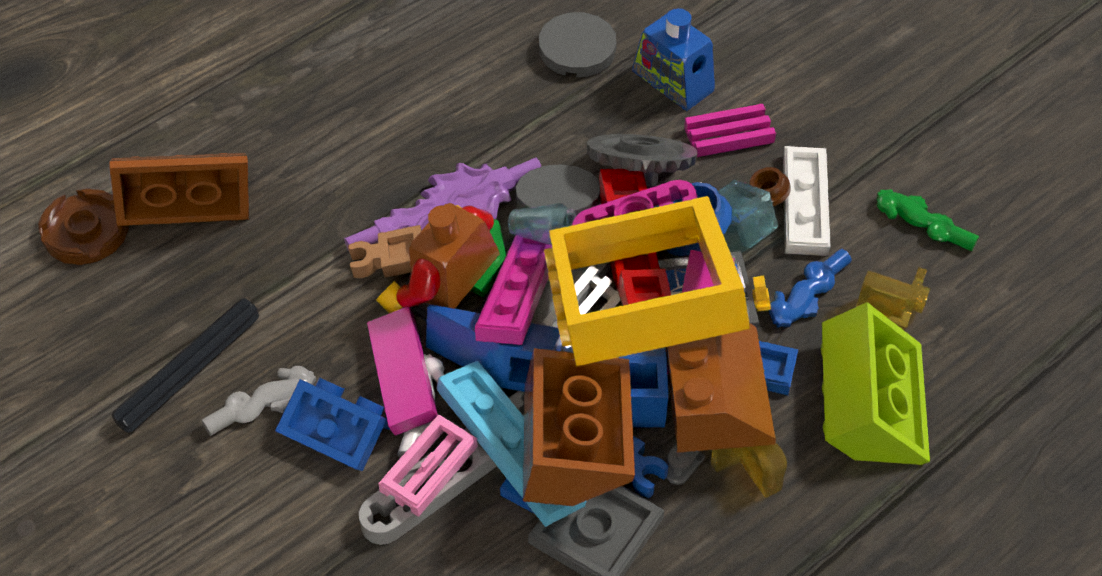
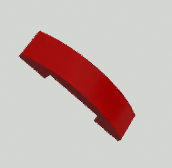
M600 169L601 204L647 189L644 173L641 171L629 172L626 169ZM656 252L610 262L615 285L623 305L671 295L666 269H660Z

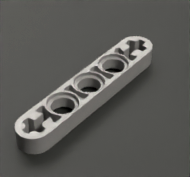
M517 391L509 399L524 416L525 392ZM460 441L454 446V448L442 460V462L437 466V468L425 480L426 483L432 477V475L438 470V468L443 464V462L449 457V455L455 450V448L460 444ZM477 441L478 447L469 457L472 461L470 468L463 472H456L419 517L411 513L410 507L406 504L403 507L399 505L396 508L395 497L392 495L387 497L380 490L364 501L359 510V521L363 535L370 542L379 545L389 544L397 540L493 470L497 465ZM428 456L414 465L399 483L400 486H405ZM377 513L383 517L390 515L391 523L386 526L380 521L374 523L373 516Z

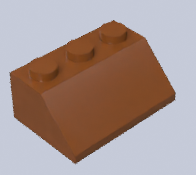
M245 153L112 158L109 161L117 226L249 220L248 159Z
M749 323L750 329L665 347L677 453L775 445L776 438L757 328Z
M534 348L525 382L523 501L575 506L632 482L635 476L629 359L613 358L576 366L574 353Z

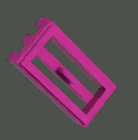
M764 104L687 117L684 123V129L690 144L698 151L697 157L775 143L776 137L774 127L770 128L771 120L769 116H765L766 109Z

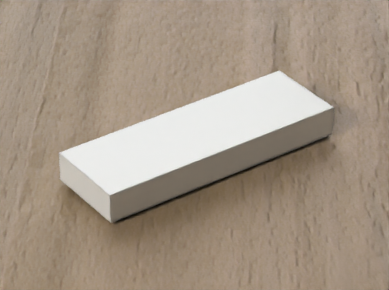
M784 146L783 174L788 177L791 185V192L787 199L784 200L785 254L828 256L830 250L826 148Z

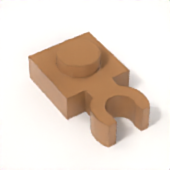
M421 225L378 233L379 243L371 245L365 241H358L348 245L352 260L364 258L361 261L350 263L354 278L368 277L381 268L385 278L411 273L409 247L411 242L422 231Z

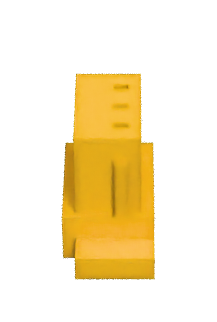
M764 276L753 277L754 290L752 292L755 308L757 311L771 310L769 292L765 285Z

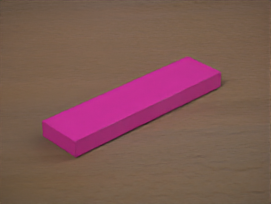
M516 233L476 323V341L523 344L549 278L544 249L552 248L550 234Z

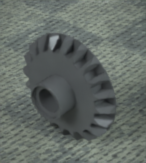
M610 134L589 139L587 141L586 154L603 166H612L614 169H626L629 172H643L646 186L650 187L658 184V174L661 172L674 173L677 170L684 171L694 166L698 151L689 144L663 137L637 134Z

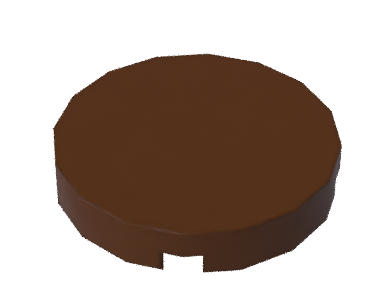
M82 189L76 190L77 195L66 198V195L55 199L44 210L38 223L41 241L51 257L63 263L76 265L98 262L113 254L124 242L129 227L128 225L117 226L112 194L104 190Z

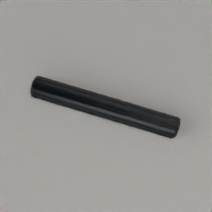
M246 298L236 302L112 412L111 415L116 425L126 433L135 430L259 318L257 307Z

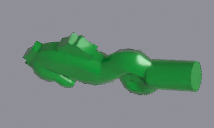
M892 189L880 190L877 193V207L881 212L886 213L890 220L895 219L898 214L912 226L926 227L928 236L935 241H948L971 252L973 251L979 236L955 226L952 219L946 215L929 213L925 199L921 196H906L893 192Z

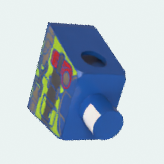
M673 9L642 32L632 71L677 105L688 111L714 92L713 43L709 37L691 25V14L688 11Z

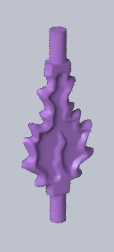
M537 158L528 160L510 169H507L505 166L493 170L487 164H482L481 169H474L464 163H457L456 172L436 174L429 177L428 182L434 187L421 192L420 195L425 199H418L414 208L392 209L390 217H382L375 220L373 227L344 238L346 247L348 249V245L358 241H365L371 245L379 243L378 233L417 225H421L423 230L429 223V212L434 207L447 203L459 205L461 208L470 205L491 213L493 218L496 219L499 203L510 202L509 191L515 189L519 179L530 170L542 166Z

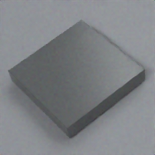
M620 486L587 500L585 507L546 527L539 520L528 535V543L582 576H624L663 520L665 510L627 488Z

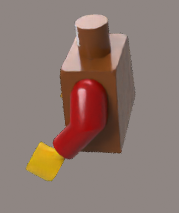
M452 203L434 207L428 214L429 223L411 242L409 247L411 266L409 284L400 287L394 281L381 293L376 301L388 313L425 302L431 305L455 309L500 255L499 249L490 233L494 225V218L491 213L470 205L461 208L459 205Z

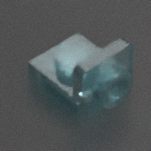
M737 180L731 181L718 191L720 195L727 199L732 207V221L730 224L737 226L743 246L751 248L777 229L778 222L768 191Z

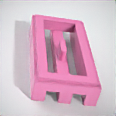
M438 414L378 483L380 492L387 497L392 495L395 497L396 503L402 507L406 504L410 507L411 513L419 517L478 447L477 438ZM446 432L448 434L446 438L422 462L421 467L405 486H400L399 483L439 436ZM460 441V444H459V445L455 448V450L449 455V457L443 462V464H442V465L438 468V470L432 475V477L427 481V483L421 488V490H420L416 495H414V493L420 488V486L425 482V480H426V479L431 475V473L437 468V466L442 462V460L448 455V453H449V452L454 448V446Z

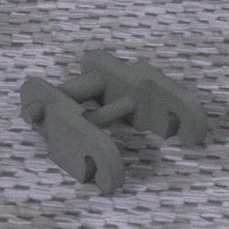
M675 444L668 454L667 480L675 485L685 483L692 473H695L705 459V456L700 451L677 453V445Z

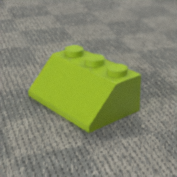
M868 302L822 322L821 354L823 357L824 381L822 382V392L824 395L825 421L823 423L825 441L853 460L917 465L929 463L930 454L921 343Z

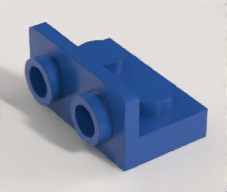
M320 377L316 385L299 379L275 431L356 470L363 471L382 429L390 430L387 419L381 416L385 407L361 396L358 397L356 404L341 398L345 390L344 388Z

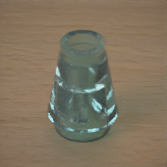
M562 203L514 209L510 213L508 227L512 235L552 246L549 230L572 226L576 213L572 208H566Z

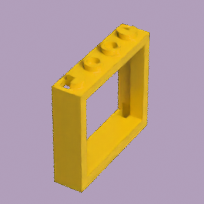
M708 196L549 230L552 248L544 249L553 294L552 298L562 346L572 345L576 366L750 329L744 287ZM699 243L714 286L580 314L571 270Z

